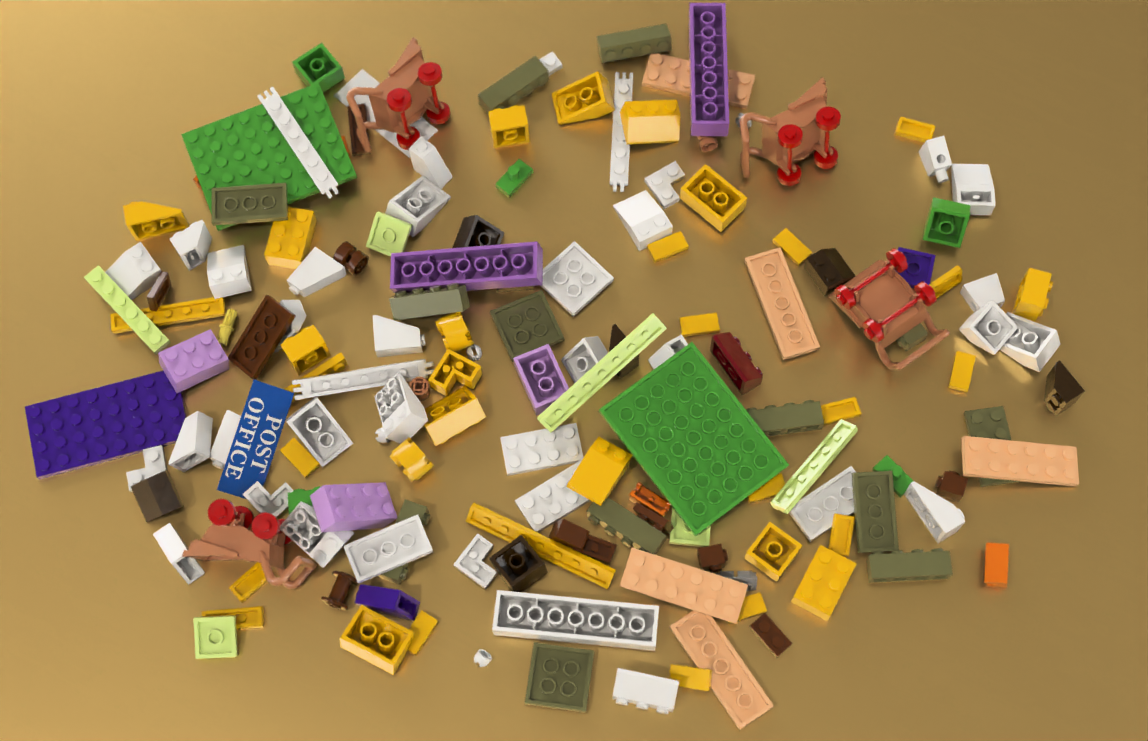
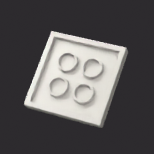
M574 241L543 269V285L540 286L574 317L614 281V277Z

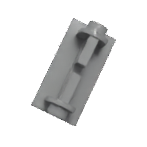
M752 570L738 571V577H734V571H720L716 573V575L748 584L746 591L756 590L757 577L756 572H752Z

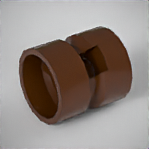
M348 241L342 243L333 256L335 261L343 265L354 276L360 274L369 261V257L366 254L357 250Z

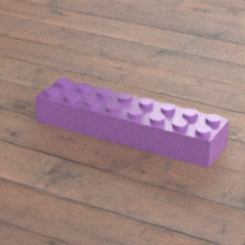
M690 3L688 17L691 136H728L729 97L726 3Z
M535 241L391 253L390 289L394 293L400 290H406L407 293L412 292L416 288L429 290L430 287L441 285V288L451 283L465 284L467 291L543 285V249Z

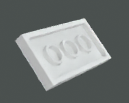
M577 423L558 426L552 432L547 429L500 437L507 476L573 464L583 460Z
M581 460L515 500L517 507L533 531L541 532L591 501L566 487Z
M852 466L799 500L789 512L810 542L832 528L834 513L847 516L855 513L851 473L856 471Z
M418 514L343 546L358 584L433 552Z

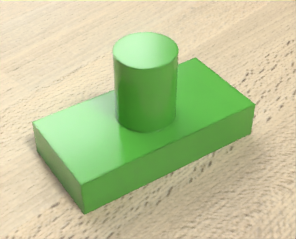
M518 159L514 165L508 168V171L498 180L495 186L510 198L533 173V169Z
M888 455L872 469L874 472L892 471L894 492L899 497L904 495L910 483L913 482Z

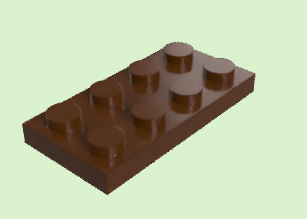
M266 295L228 356L229 361L250 378L257 380L296 315L273 297Z

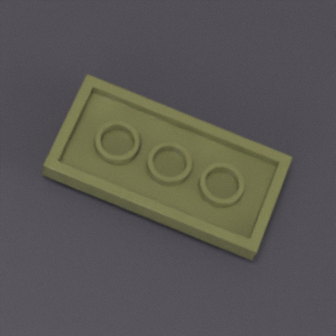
M286 183L211 188L213 225L288 220V191Z
M1003 406L964 412L969 436L1011 440ZM979 477L981 487L1020 482Z
M892 471L851 473L858 553L899 550Z

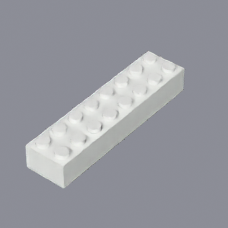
M497 590L492 631L494 635L655 651L659 606Z

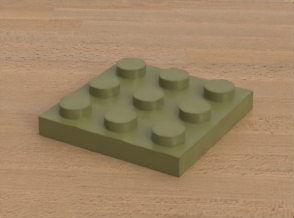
M542 290L490 311L512 362H514V357L549 344L551 347L565 341Z
M534 642L525 704L586 713L594 650Z

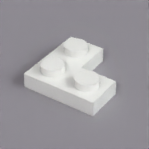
M674 161L644 178V182L663 209H666L680 200L672 185L684 179L685 174L677 162Z
M162 445L143 449L145 468L126 472L130 492H133L131 486L167 470L164 447Z
M257 481L243 493V496L259 513H270L278 517L288 508V493L294 490L285 482L270 495Z
M478 533L453 564L455 568L485 590L498 574L497 571L483 562L494 545Z

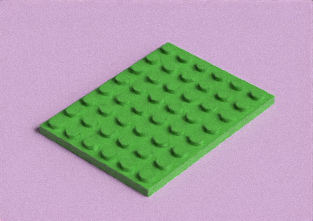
M316 83L280 97L338 185L356 179L357 175L320 84ZM262 104L181 134L211 214V188L286 183L288 204L320 192ZM236 224L216 225V228L220 231Z
M693 342L689 343L599 409V413L694 536H697L789 466Z

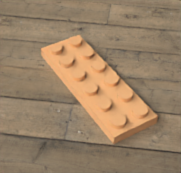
M657 53L650 54L642 86L690 97L689 60ZM728 69V97L730 106L747 109L755 75Z
M781 247L746 257L747 269L782 359L787 360L819 350L820 345Z
M971 436L961 438L963 476L1075 487L1079 485L1077 447Z
M632 548L620 587L736 624L748 584Z
M693 610L669 627L695 666L712 670L710 688L739 730L774 707L712 616Z

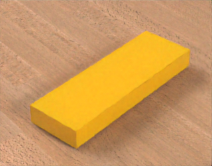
M262 606L202 611V617L236 615V630L264 627Z

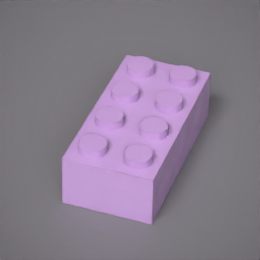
M386 482L323 485L310 495L321 532L385 528L398 518Z

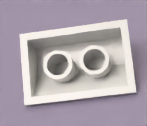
M618 668L612 699L616 700L617 704L628 705V703L636 704V707L639 709L648 710V707L655 708L658 713L668 714L673 712L679 681Z

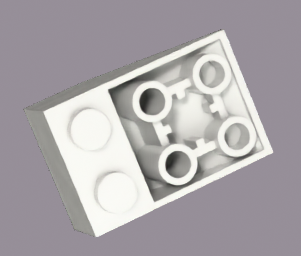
M952 164L953 202L970 205V215H991L995 208V189L989 165Z
M399 372L374 397L387 439L401 444L408 437L412 438L428 421L424 406Z
M300 502L280 526L282 532L323 568L355 534L352 530L321 532L314 507L304 502Z

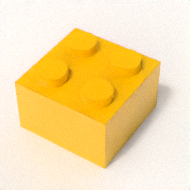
M524 105L488 111L494 148L530 142Z
M1028 268L1019 285L1013 314L1034 322L1038 316H1042L1043 310L1047 308L1049 298H1046L1047 293H1050L1053 281H1050L1051 273Z
M314 325L304 327L300 333L294 337L286 338L280 344L298 376L331 356L324 339Z
M769 522L746 552L744 559L778 582L803 545Z

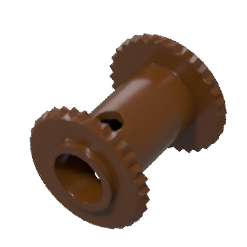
M333 571L332 575L337 577L329 597H322L321 600L333 608L347 610L348 607L343 604L351 584H358V582L347 573Z

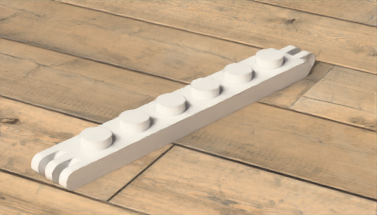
M615 72V110L613 111L610 185H613V192H617V185H620V192H624V186H628L630 144L626 145L620 111L625 101H632V72L629 74V79H626V72H623L622 78H619V72Z
M274 87L270 88L272 95L267 90L263 92L266 96L265 99L261 94L257 95L321 194L326 193L330 199L333 197L330 193L332 189L335 195L339 193L336 188L338 183Z
M426 359L292 380V385L300 384L301 386L293 388V392H302V394L295 395L294 398L299 400L385 386L398 372L406 382L412 381L416 377L427 379L428 375L432 374L435 370H427V367L434 366V362H426Z

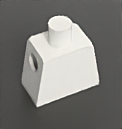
M941 136L926 140L918 152L929 177L936 175L938 183L948 181L949 178L946 171L950 168L952 162L945 137Z
M997 273L964 284L960 291L962 297L974 313L991 300L1000 308L1005 302Z

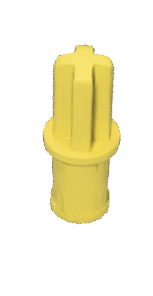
M234 309L227 310L223 323L219 325L220 330L217 340L221 346H227L231 332L234 331L233 325L237 317V311Z

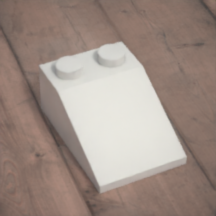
M422 176L389 200L385 214L412 224L409 235L414 237L428 225L450 200L451 196Z
M646 190L613 205L639 251L647 248V245L672 235L673 226Z
M139 242L125 251L105 273L133 300L153 287L161 273V269L143 244Z
M244 245L207 253L208 282L215 299L252 291Z
M1007 312L1006 314L1018 326V329L999 350L1021 365L1040 372L1060 346L1057 330Z
M317 397L311 399L285 420L322 467L353 444Z
M915 481L910 483L904 495L936 542L940 543L958 532L965 523L962 511L959 508L957 509L954 504Z

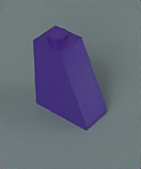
M360 584L355 604L358 606L363 605L375 612L410 621L415 620L420 605L418 600L401 590Z

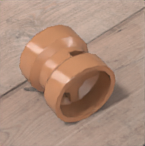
M697 136L700 140L701 151H712L718 147L717 139L714 136Z
M423 377L412 379L409 385L419 401L426 400L430 396V387L427 380Z

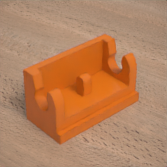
M640 482L637 483L635 490H632L629 494L631 502L634 504L638 502L664 518L672 507L668 501L643 486Z
M986 543L984 583H987L986 586L1007 588L1009 544Z

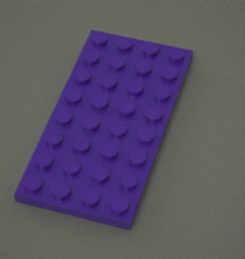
M159 371L25 406L36 477L43 479L142 453L143 449L176 444L183 422L187 417L182 391L176 393L164 371Z

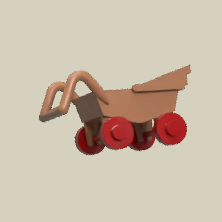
M414 37L395 66L388 71L389 77L375 88L355 87L347 93L346 99L358 126L356 133L365 152L371 151L366 129H384L392 133L396 132L398 145L402 149L409 150L420 137L419 131L414 127H410V124L418 121L425 111L428 120L433 124H443L450 118L449 106L438 100L435 85L441 81L443 76L441 67L434 62L424 63L421 47ZM369 95L376 122H363L362 113L354 96Z
M823 77L797 101L789 104L788 110L776 116L768 118L756 113H746L741 117L742 152L740 159L742 173L745 178L750 176L749 154L767 158L775 165H778L777 179L785 186H794L801 180V168L793 161L803 160L813 152L814 162L818 167L829 169L837 164L838 152L834 147L830 146L829 136L830 131L840 125L841 115L836 108L827 107V88ZM749 120L762 123V149L749 147L750 138L747 125Z
M892 248L886 253V261L882 259L876 261L847 283L837 287L829 295V298L859 329L864 328L865 336L875 342L876 350L883 364L890 370H901L949 336L950 332L947 329L938 330L933 324L929 312L923 305L924 303L926 306H931L937 301L934 289L921 281L914 286V292L906 280L898 274L908 269L907 259L902 252ZM924 321L927 329L935 338L903 361L892 362L884 348Z
M217 499L210 504L208 517L213 524L208 528L201 540L195 539L194 542L191 541L189 549L184 550L182 554L183 557L200 561H256L261 563L268 583L274 586L283 585L288 589L298 588L317 566L316 561L298 556L285 569L284 545L293 542L280 530V526L285 519L278 520L276 516L270 513H260L254 518V514L249 508L244 506L235 507L232 502L225 499ZM300 565L305 566L304 570L294 581L289 580ZM271 566L277 567L278 578L274 577Z

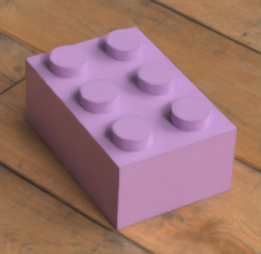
M211 329L158 353L159 364L176 393L229 370V359Z
M549 344L513 358L514 367L536 416L545 411L569 389Z

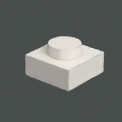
M553 51L539 59L548 69L549 76L563 68L562 63Z

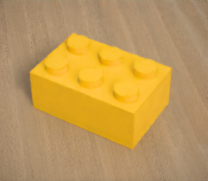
M706 164L680 189V199L720 232L746 208L747 197Z
M288 207V220L273 221L264 253L268 265L296 269L309 254L317 223L314 211Z
M820 545L791 603L828 621L857 563Z

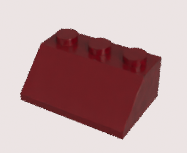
M730 332L715 334L712 336L710 351L740 394L744 395L760 385L763 374L758 366L755 367L749 353L747 351L744 352L740 347L739 339L736 336L733 337Z

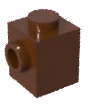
M945 471L942 476L937 478L935 487L938 490L936 494L959 502L964 495L968 478L960 476L955 471Z
M721 544L697 549L701 570L715 573L725 567V561H728L726 549H722Z

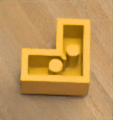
M447 349L428 382L431 389L447 397L456 381L474 389L483 374L482 368L477 363Z

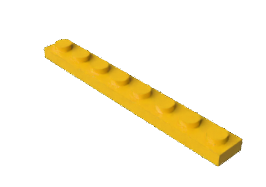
M473 503L470 507L466 522L509 543L522 535L539 557L606 589L610 587L616 569L477 503Z

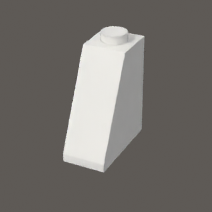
M420 136L409 148L413 169L442 189L453 178L452 174L435 146Z
M314 247L290 275L287 282L292 293L306 297L345 277L347 273L343 265Z
M372 315L377 357L423 353L422 346H426L425 335H421L418 327L378 315Z
M229 410L224 415L210 452V459L213 461V465L219 469H223L241 418L240 415Z
M196 411L185 418L169 460L170 466L185 472L210 458L213 418L200 411Z
M170 523L153 534L170 563L188 585L205 574L196 559L182 556L183 551L189 548Z

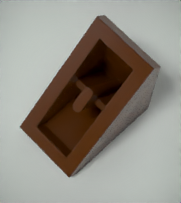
M561 519L554 523L548 538L565 546L583 550L589 531L570 521Z

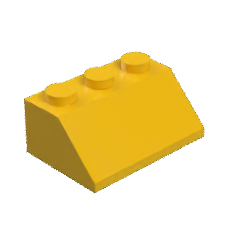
M677 100L625 101L620 111L626 145L678 142L681 115Z
M463 386L447 397L425 408L428 421L422 427L430 440L437 446L447 442L450 437L461 434L469 426L480 423L486 416L477 398L466 386Z
M361 605L341 635L340 643L343 649L394 675L405 657L414 632Z

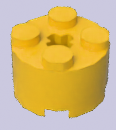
M461 312L448 314L435 322L441 335L445 336L442 340L446 349L458 352L474 345Z
M410 437L396 447L389 456L399 468L401 466L405 468L403 473L411 482L419 480L434 466Z

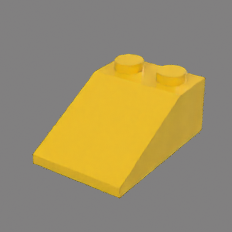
M598 71L551 93L558 124L560 125L599 118L615 110L608 80Z
M134 201L123 205L126 226L136 241L182 231L190 226L181 209L142 201Z
M598 437L589 448L566 487L601 506L627 471L632 454Z

